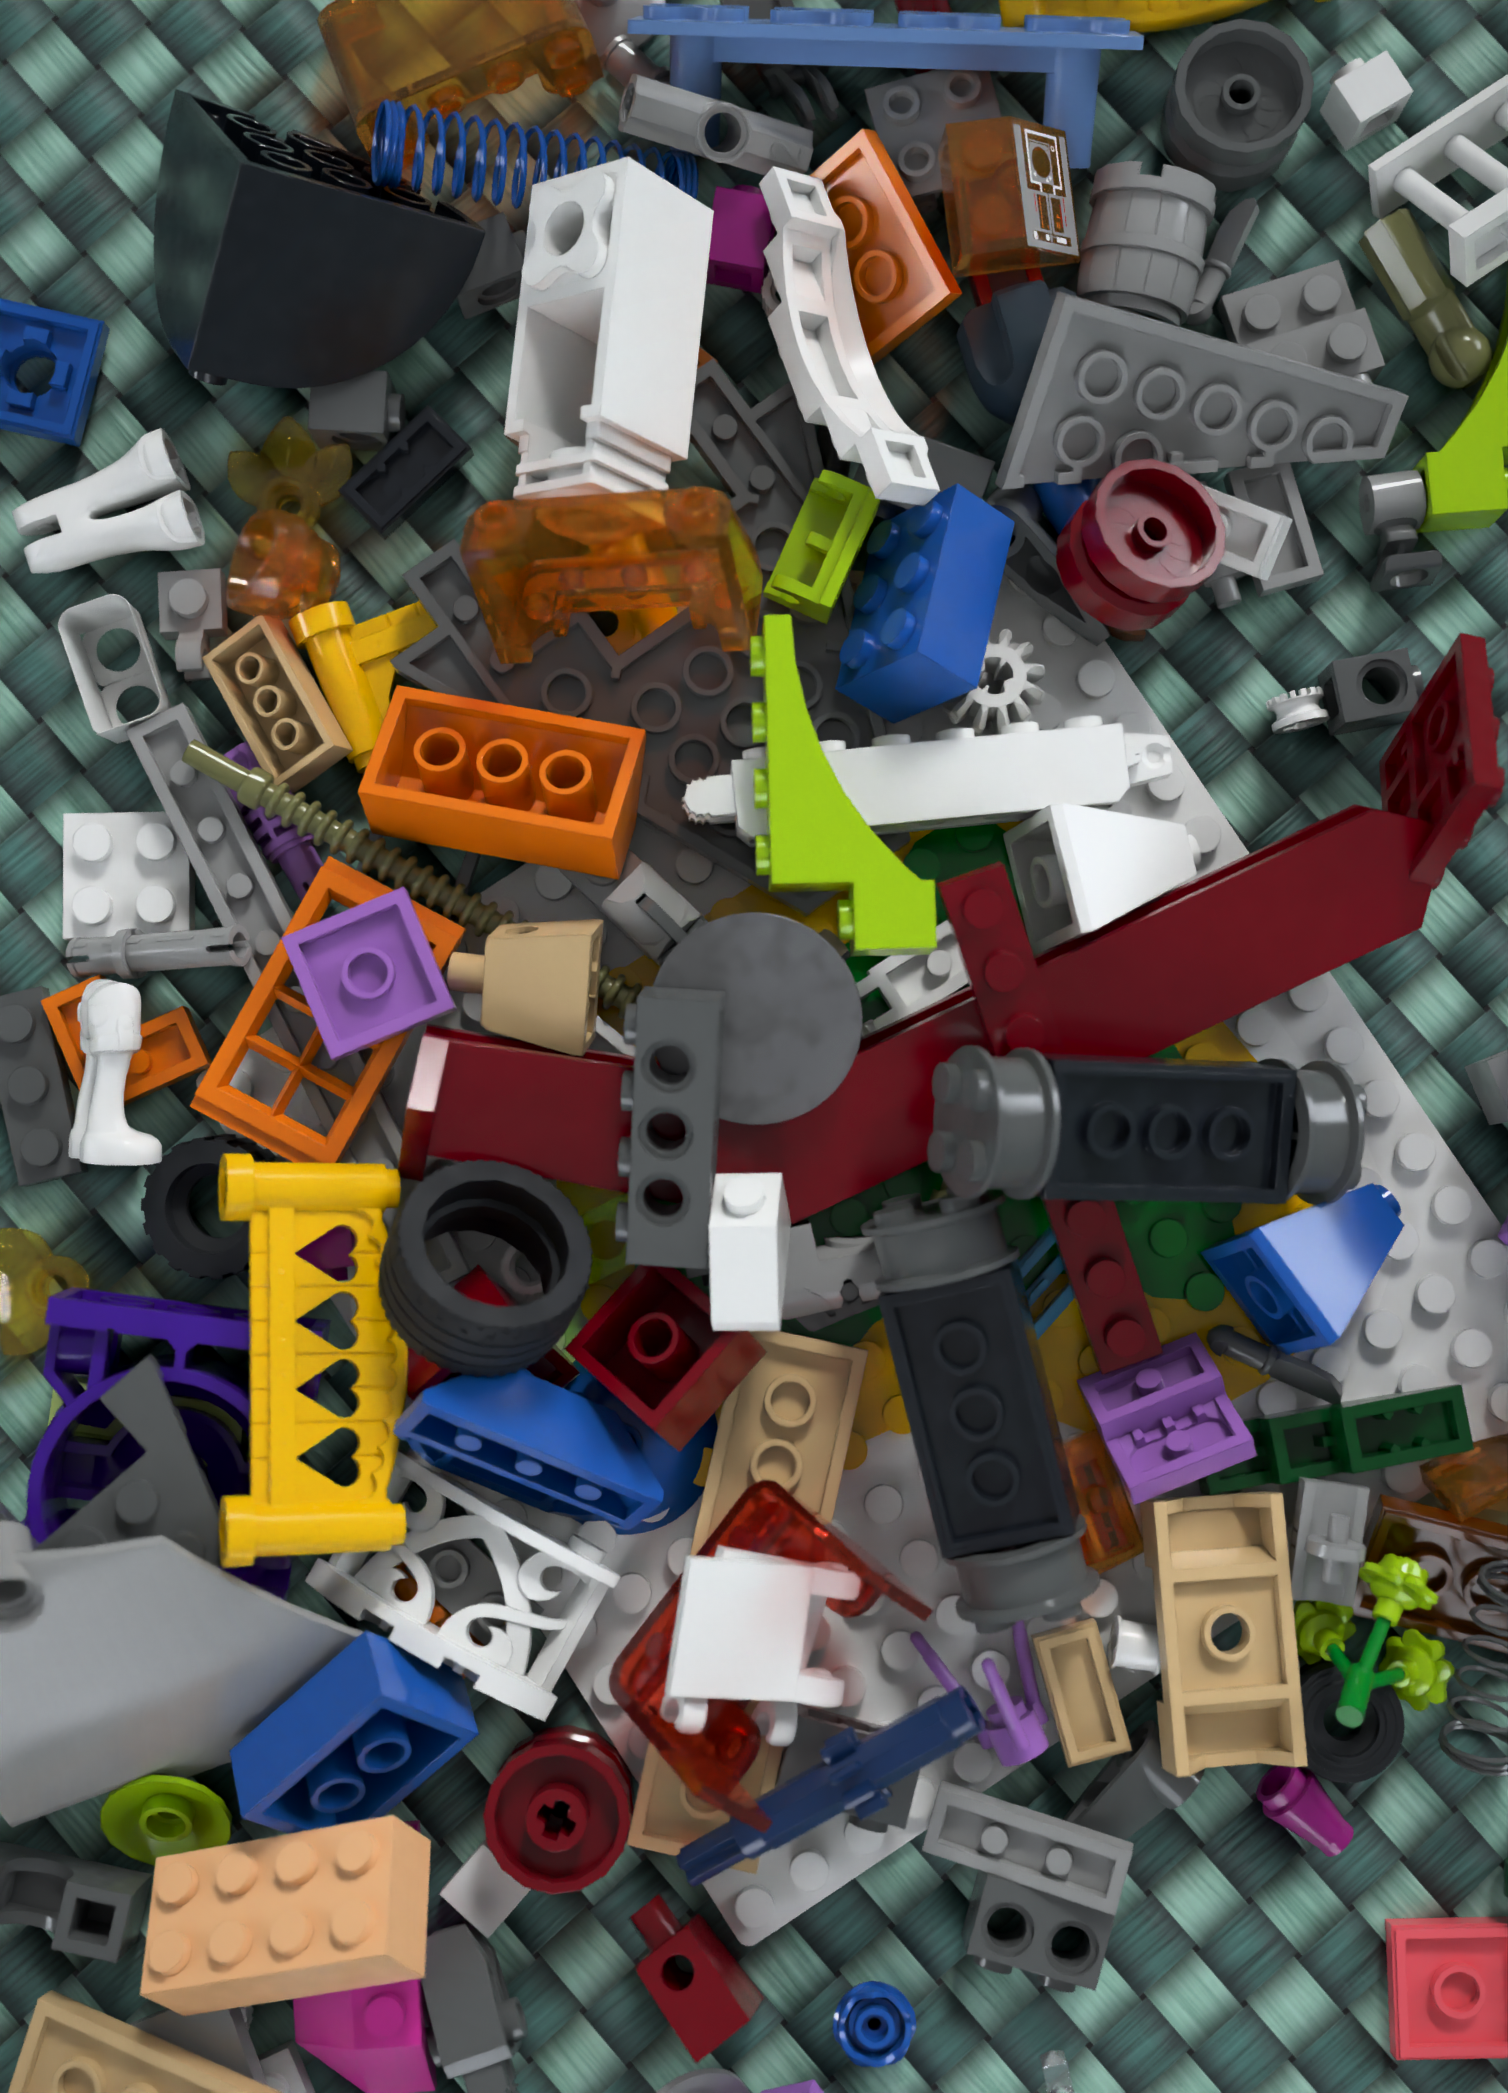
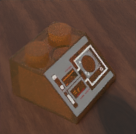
M1012 116L946 124L938 148L954 278L1079 263L1081 258L1065 131Z

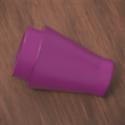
M1274 1765L1262 1777L1256 1790V1796L1263 1804V1813L1267 1817L1315 1845L1328 1857L1339 1854L1348 1846L1352 1840L1354 1829L1342 1817L1313 1772L1305 1766L1289 1767Z

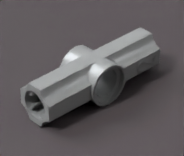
M637 74L631 75L630 81L623 92L619 108L618 130L620 132L699 155L716 163H725L764 176L773 166L804 174L808 170L813 153L812 138L814 131ZM722 113L728 124L727 135L719 146L710 148L705 139V126L713 115Z

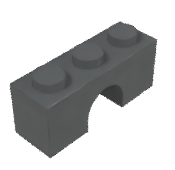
M0 1841V1925L25 1924L40 1927L54 1933L51 1949L117 1963L138 1940L152 1874Z

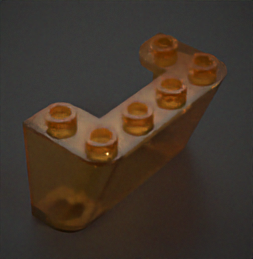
M335 0L328 4L317 18L322 39L355 130L370 158L372 156L373 133L377 112L381 102L385 99H388L389 102L394 100L396 103L401 101L405 111L410 105L416 104L422 113L423 119L430 109L436 107L443 119H446L451 112L457 111L460 113L468 103L491 93L505 94L517 89L526 78L538 74L540 82L547 92L559 94L565 98L575 97L584 93L592 86L593 82L604 78L591 32L577 0ZM412 111L405 129L402 170L413 166L418 139V123L415 111ZM433 114V116L431 117V119H433V118L437 119V118H436V115ZM427 130L425 133V149L429 144V135L427 133Z

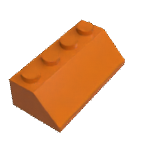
M396 685L358 789V794L372 834L619 880L636 826L647 738L646 729Z

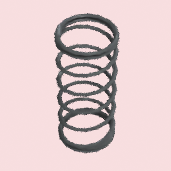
M1508 1560L1493 1561L1480 1568L1476 1583L1492 1601L1502 1606L1481 1604L1472 1607L1469 1615L1474 1623L1484 1630L1499 1636L1508 1637V1631L1489 1626L1476 1617V1612L1479 1610H1494L1508 1614V1595L1495 1589L1487 1581V1579L1508 1581V1575L1494 1573L1508 1572ZM1473 1635L1463 1639L1461 1643L1463 1649L1474 1660L1492 1668L1508 1671V1664L1493 1662L1480 1657L1468 1647L1471 1641H1488L1508 1648L1507 1641L1488 1635ZM1467 1665L1458 1668L1454 1673L1458 1684L1468 1692L1481 1698L1457 1696L1448 1700L1446 1707L1457 1720H1452L1442 1726L1438 1738L1441 1750L1453 1762L1466 1770L1486 1776H1508V1765H1491L1508 1762V1757L1484 1758L1470 1755L1456 1749L1448 1743L1446 1738L1447 1734L1452 1731L1465 1729L1494 1736L1508 1744V1727H1499L1482 1720L1465 1719L1453 1709L1455 1702L1470 1701L1486 1705L1501 1712L1508 1718L1507 1710L1488 1701L1508 1702V1696H1498L1482 1692L1466 1684L1460 1677L1462 1672L1479 1671L1508 1682V1676L1494 1669L1482 1666Z

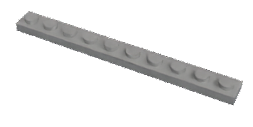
M182 702L126 730V733L222 926L229 927L238 924L247 929L251 940L233 942L232 946L233 948L252 946L250 959L243 968L254 988L292 920L293 914L230 789L182 761L183 754L192 740L196 739L208 746L190 709ZM293 968L285 986L304 995ZM276 999L267 1016L284 1050L300 1057L317 1027L315 1019ZM323 1041L311 1064L354 1087L367 1062L361 1051L334 1061L330 1058ZM303 1077L301 1084L326 1134H328L346 1100ZM381 1090L348 1147L341 1163L385 1164L387 1169H398L403 1133ZM400 1178L401 1192L399 1205L397 1208H386L383 1213V1222L388 1235L400 1207L421 1181ZM445 1232L424 1242L428 1260L446 1284L449 1285L466 1276L471 1271L452 1232Z

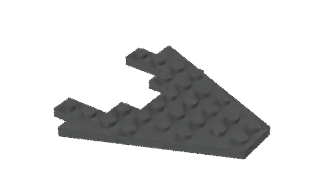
M713 358L697 369L689 440L732 499L685 531V540L718 584L717 587L620 655L616 653L582 605L529 641L456 540L453 539L402 574L404 582L431 617L437 628L394 657L390 662L400 676L427 691L646 729L647 738L637 817L807 917L842 891L769 892V876L756 875L755 847H749L736 836L735 822L714 825L705 822L704 825L701 823L695 825L694 821H688L689 817L686 815L685 810L682 809V805H684L682 798H684L687 789L686 784H691L692 779L697 781L699 777L702 780H706L707 776L730 774L731 760L743 759L742 752L744 750L765 746V742H752L751 704L752 702L764 701L763 676H750L749 650L750 636H762L764 615L791 614L796 666L806 708L819 742L842 740L846 742V749L872 747L871 740L886 735L881 716L835 689L841 667L839 659L840 650L849 635L855 611L850 577L848 576L827 624L763 597V591L798 517L814 477L819 478L822 470H824L814 424L804 421L791 382H788L750 409ZM909 832L876 835L893 854L906 846L911 840Z

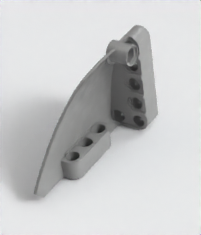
M0 1521V1814L8 1825L14 1827L121 1788L127 1783L144 1776L165 1775L188 1778L231 1762L229 1751L360 1636L363 1631L293 1605L248 1584L190 1553L163 1535L89 1547L33 1551L30 1530L25 1525L15 1521Z

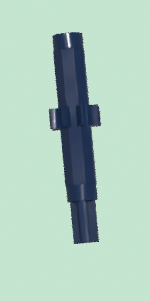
M958 1686L941 1697H935L861 1740L853 1726L848 1727L824 1741L826 1747L820 1750V1755L824 1761L754 1799L751 1804L731 1814L727 1823L680 1848V1853L676 1855L679 1868L685 1871L688 1883L696 1887L747 1857L752 1860L852 1807L860 1821L889 1806L887 1798L893 1796L890 1785L957 1749L967 1740L985 1731V1722L976 1702L963 1686Z

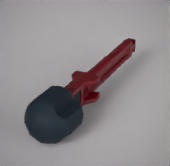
M894 0L897 13L899 11L952 12L949 0ZM914 68L916 75L936 70ZM1011 171L975 183H963L952 186L951 189L946 190L949 200L947 208L950 230L955 246L961 256L976 307L970 309L962 320L956 333L971 386L983 407L995 417L1014 426L1057 292L1076 296V294L1064 287L1047 288L1034 248L1028 245L1020 192L1014 173Z

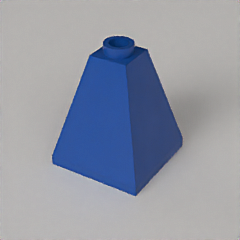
M1371 1183L1346 1192L1339 1200L1333 1203L1325 1201L1211 1244L1200 1253L1268 1345H1275L1277 1351L1289 1355L1329 1346L1341 1337L1403 1229L1404 1224L1399 1219L1401 1208L1394 1195L1385 1187Z

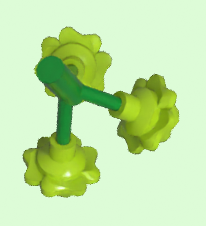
M1390 1553L1386 1554L1378 1564L1365 1562L1364 1567H1360L1358 1576L1370 1585V1589L1377 1598V1602L1371 1615L1376 1622L1359 1663L1351 1664L1344 1654V1642L1356 1632L1355 1624L1349 1620L1353 1615L1351 1606L1315 1600H1298L1295 1602L1293 1610L1298 1656H1301L1309 1665L1320 1661L1321 1658L1332 1661L1345 1679L1336 1710L1337 1720L1341 1724L1348 1727L1361 1725L1364 1720L1371 1690L1386 1685H1391L1400 1700H1405L1414 1710L1419 1712L1428 1709L1430 1702L1440 1704L1446 1701L1447 1682L1454 1675L1455 1668L1451 1662L1443 1659L1445 1655L1444 1644L1438 1640L1426 1639L1416 1629L1411 1628L1404 1631L1402 1638L1399 1636L1389 1637L1386 1640V1655L1378 1667L1379 1672L1374 1673L1372 1670L1389 1627L1397 1626L1403 1610H1411L1417 1607L1430 1610L1432 1605L1438 1602V1595L1426 1587L1429 1576L1428 1571L1421 1569L1417 1562L1408 1557H1397L1395 1554Z

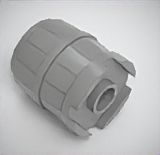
M1139 161L1108 164L1098 169L1094 178L1089 201L1093 209L1078 257L1080 268L1076 297L1179 327L1187 321L1197 282H1199L1203 274L1205 264L1203 251L1206 229L1210 226L1215 214L1216 187L1201 175L1177 166L1163 164L1161 177L1140 174L1142 162Z

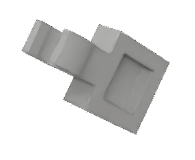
M220 568L158 572L160 634L165 640H177L175 645L176 669L178 672H184V679L186 681L211 680V674L202 657L210 652L209 637L228 636L226 576Z

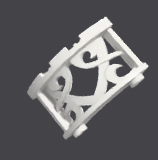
M411 1447L408 1453L398 1448L391 1480L387 1488V1499L391 1501V1504H400L413 1481L422 1487L427 1497L426 1506L419 1512H414L407 1501L402 1503L406 1514V1527L411 1530L406 1533L404 1544L392 1545L389 1551H379L370 1560L369 1558L373 1552L333 1553L328 1562L318 1558L305 1582L355 1619H365L379 1625L378 1627L386 1632H392L388 1640L436 1668H439L442 1662L452 1667L454 1672L460 1675L463 1673L473 1681V1688L545 1722L558 1699L552 1693L556 1682L609 1586L615 1589L621 1576L601 1563L606 1552L593 1543L575 1534H572L568 1542L565 1543L443 1473L442 1469L430 1465L413 1451ZM446 1497L476 1515L443 1519L446 1510ZM508 1533L542 1552L530 1556L521 1564ZM482 1538L496 1565L502 1584L505 1605L481 1603L463 1608L448 1618L440 1628L429 1621L435 1603L434 1581L428 1566L417 1553L449 1541ZM402 1562L411 1570L418 1585L417 1594L410 1601H402L395 1594L396 1583L402 1578H408L405 1572L395 1568ZM552 1566L562 1567L580 1578L558 1619L533 1613L530 1600L546 1601L555 1598L562 1592V1590H549L543 1584L542 1577L544 1571ZM490 1617L506 1620V1631L497 1626L488 1627L491 1630L492 1639L487 1646L477 1645L470 1638V1625L475 1619ZM532 1627L551 1630L531 1669L526 1673L532 1643Z

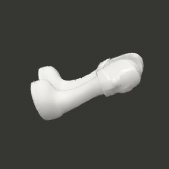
M108 979L94 980L86 986L77 1009V1019L80 1022L81 1028L80 1049L86 1053V1061L77 1100L74 1125L69 1135V1157L80 1158L82 1163L112 1166L160 1163L162 1161V1145L160 1141L151 1134L139 1132L131 1128L127 1123L124 1111L126 1076L132 1055L140 1051L142 1036L140 1035V993L137 988L127 983Z

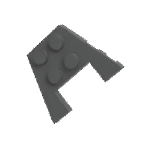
M151 1354L99 1398L146 1450V1453L45 1541L38 1543L31 1535L33 1551L89 1547L163 1535L216 1567L221 1566L218 1547L219 1506L206 1475L200 1469L185 1434L187 1430L180 1413L174 1407L162 1379L164 1375L159 1363ZM0 1500V1521L20 1523Z

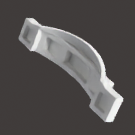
M773 166L759 183L770 212L771 222L777 231V235L763 252L774 279L775 288L782 302L767 319L804 421L828 426L831 441L839 459L863 464L867 481L876 499L925 506L940 491L927 457L928 446L925 438L912 431L895 411L874 368L854 298L845 229L842 221L833 211L822 179Z

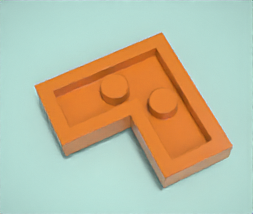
M99 974L41 1000L79 1091L85 1069L86 1053L80 1049L81 1028L80 1022L77 1019V1009L86 986L94 980L106 979V977ZM181 1006L141 1024V1049L133 1054L125 1082L124 1106L210 1067L212 1060L189 1008Z

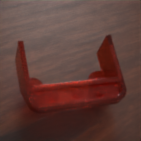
M762 1480L747 1488L695 1555L714 1557L719 1545L810 1563L839 1562L847 1566L849 1571H853L861 1579L858 1596L854 1600L827 1597L825 1605L838 1615L845 1618L860 1616L867 1612L882 1594L924 1622L933 1612L930 1607L875 1557L796 1495L773 1480ZM682 1572L616 1658L609 1677L610 1692L614 1700L695 1797L765 1834L772 1825V1820L739 1784V1781L754 1763L761 1743L759 1726L745 1710L751 1700L708 1698L706 1722L703 1730L698 1734L681 1733L675 1729V1723L667 1722L661 1717L660 1709L666 1694L665 1686L682 1583Z

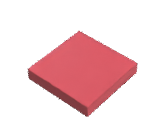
M1508 1916L1385 1919L1390 2053L1396 2060L1508 2058Z

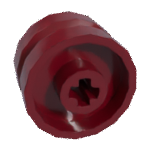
M1155 459L1129 460L1108 472L1093 490L1089 499L1083 502L1068 519L1057 538L1056 564L1065 589L1077 605L1104 625L1125 631L1152 629L1171 617L1186 602L1189 594L1199 589L1215 572L1225 554L1226 529L1216 502L1203 485L1178 466Z
M571 1725L544 1728L517 1743L500 1766L497 1776L491 1784L483 1813L486 1841L500 1868L523 1887L548 1894L580 1891L606 1876L623 1853L634 1810L635 1795L632 1773L616 1747L598 1733ZM560 1800L570 1805L568 1813L556 1812L553 1809L555 1801Z

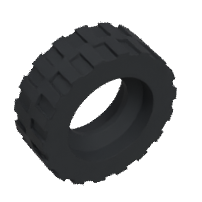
M236 1134L200 1137L177 1144L171 1148L172 1152L162 1156L160 1163L154 1164L156 1168L151 1175L147 1176L143 1186L146 1187L145 1197L141 1198V1211H144L145 1216L143 1227L146 1235L149 1234L154 1243L153 1249L159 1256L163 1255L169 1261L168 1265L176 1271L183 1270L188 1272L189 1277L197 1279L211 1277V1280L223 1279L248 1271L249 1221H244L239 1230L228 1237L216 1238L209 1236L195 1225L189 1209L190 1196L200 1180L209 1175L219 1174L220 1160L223 1153L252 1154L254 1162H276V1156L269 1149H262L257 1145V1142L247 1137L236 1138Z

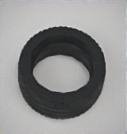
M468 1160L464 1163H454L452 1166L447 1165L439 1171H434L431 1176L425 1177L421 1183H418L400 1207L382 1251L378 1280L379 1296L382 1298L381 1305L385 1309L387 1319L391 1322V1327L397 1331V1335L406 1342L409 1348H413L416 1351V1354L422 1355L426 1358V1361L433 1362L438 1367L447 1368L454 1373L460 1372L462 1375L467 1376L471 1374L474 1377H481L482 1375L487 1377H493L494 1375L503 1376L510 1372L511 1374L515 1373L519 1369L523 1370L530 1364L533 1365L540 1358H543L564 1335L584 1298L592 1267L591 1240L588 1237V1229L584 1226V1220L579 1216L577 1208L573 1207L569 1198L565 1197L561 1190L556 1189L551 1182L545 1181L542 1176L535 1175L532 1171L524 1170L520 1166L509 1165L507 1162ZM477 1231L501 1238L523 1253L540 1277L544 1297L527 1305L496 1307L468 1299L442 1280L427 1258L424 1242L445 1232Z

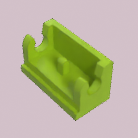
M822 470L819 478L814 477L798 517L763 591V597L827 624L878 511L881 499L875 498L872 488L829 470Z

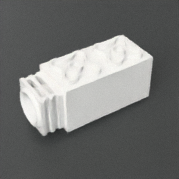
M630 157L532 185L504 429L505 436L519 442L518 453L521 455V463L516 465L515 475L519 477L518 486L514 487L513 498L539 509L542 514L554 521L584 530L624 529L635 525L637 522L665 518L666 507L663 506V498L668 495L669 487L665 483L666 474L670 473L671 462L688 458L714 211Z

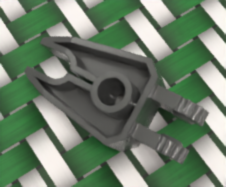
M468 1920L433 1932L432 1935L426 1937L425 1978H421L432 2024L427 2027V2041L435 2065L437 2067L442 2066L448 2079L463 2075L467 2093H520L517 2090L519 2084L514 2081L517 2076L512 2057L521 2048L522 2038L528 2036L527 2022L519 1998L517 1996L510 1998L495 1949Z

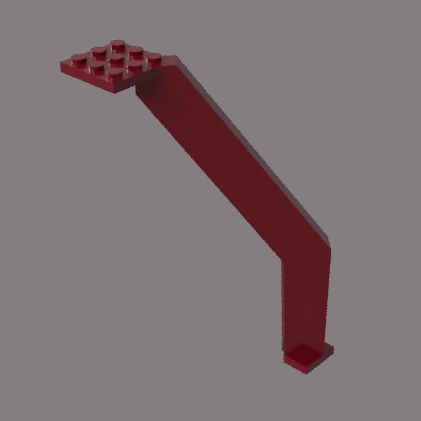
M1459 633L1379 761L1382 810L1354 804L1144 903L1080 938L1051 947L1034 955L1065 1053L1124 1057L1151 1056L1422 928L1431 890H1435L1440 885L1446 865L1458 849H1464L1468 845L1473 834L1474 825L1487 807L1496 805L1504 788L1505 771L1502 767L1498 766L1496 747L1500 722L1498 717L1493 716L1491 699L1495 675L1494 670L1488 667L1485 638ZM970 986L861 1037L857 1055L845 1079L826 1100L803 1115L790 1120L763 1125L735 1123L719 1118L716 1174L782 1173L792 1225L928 1161V1142L931 1134L934 1132L935 1098L932 1090V1079L936 1066L939 1063H947L957 1049L966 1045L982 1047L993 1057ZM427 1023L426 1031L422 1036L406 1107L398 1164L400 1178L422 1182L429 1155L460 1162L468 1160L507 1162L509 1165L520 1166V1168L528 1169L533 1174H538L544 1178L629 1194V1177H619L618 1156L621 1137H631L632 1111H622L621 1087L624 1071H634L635 1056L587 1049L583 1057L574 1056L512 1037L460 1030ZM663 1112L652 1117L653 1128L663 1139L674 1141L687 1135L686 1126L677 1115ZM657 1179L649 1184L650 1193L654 1199L675 1203L683 1200V1193L680 1187L671 1180Z

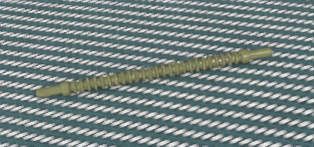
M196 739L192 740L186 748L182 761L237 792V800L252 810H257L262 806L265 808V816L269 819L279 815L282 817L281 825L284 828L295 824L298 826L297 834L300 837H304L308 833L314 835L313 843L316 846H320L324 842L330 845L329 852L332 855H336L340 851L346 854L345 861L348 864H353L356 860L362 863L361 870L364 873H369L372 869L376 870L380 882L383 883L388 878L392 879L395 882L394 889L397 890L401 887L409 889L411 891L410 898L413 901L423 897L427 900L426 907L432 910L435 906H439L443 909V917L448 919L451 915H455L459 918L458 925L466 927L467 924L473 925L476 937H481L484 933L490 935L499 925L516 923L513 920L514 913L509 910L504 915L500 914L497 911L498 904L495 901H492L487 906L481 902V893L476 892L473 896L467 895L465 893V884L460 883L456 887L451 886L448 874H444L440 878L435 877L432 865H427L424 869L419 868L416 856H411L408 860L403 859L400 847H395L390 851L385 848L386 841L384 838H378L376 841L370 840L368 829L364 828L360 832L354 831V822L351 819L340 823L337 821L338 813L335 810L325 814L321 812L322 804L319 801H315L311 805L305 802L306 795L303 792H298L295 796L289 793L290 786L287 783L276 786L274 784V776L259 767L248 770ZM523 920L521 923H527L529 921ZM604 965L600 969L598 997L603 1000V1009L608 1010L611 1006H615L619 1009V1018L624 1019L627 1004H637V996L640 994L642 986L639 983H636L633 987L627 986L625 984V975L620 974L617 978H613L609 975V966Z

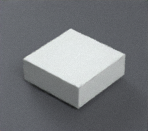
M485 1839L444 1885L439 1895L488 1939L531 1889L523 1887L500 1868Z

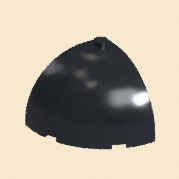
M175 89L158 177L154 221V278L157 305L165 335L192 377L219 386L226 385L228 379L273 388L325 386L355 378L392 361L412 347L434 327L450 308L473 269L486 232L482 227L447 202L438 201L436 208H431L432 203L420 195L421 187L415 193L412 190L411 182L402 177L400 185L396 189H389L388 186L382 187L381 185L376 187L372 179L371 162L294 129L287 132L286 138L282 139L276 136L277 132L273 128L256 121V115Z

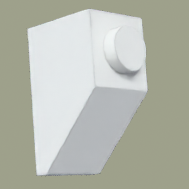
M782 1173L715 1174L709 1220L711 1324L713 1331L781 1330L791 1219Z

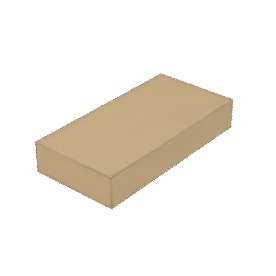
M1090 1618L1032 1634L1031 1639L1068 1768L1132 1751L1095 1619Z

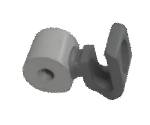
M1417 470L1364 476L1359 487V509L1365 535H1377L1381 539V544L1377 550V569L1370 582L1371 591L1381 592L1430 586L1442 567L1441 553L1436 550L1412 553L1418 541L1416 529L1420 528L1426 514V493L1421 475Z

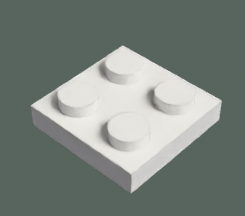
M166 812L63 813V939L70 942L71 939L78 937H112L119 930L132 928L140 929L145 934L195 930V870Z

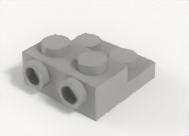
M1339 260L1223 295L1217 304L1229 342L1369 383H1373L1385 367L1366 308L1356 310Z

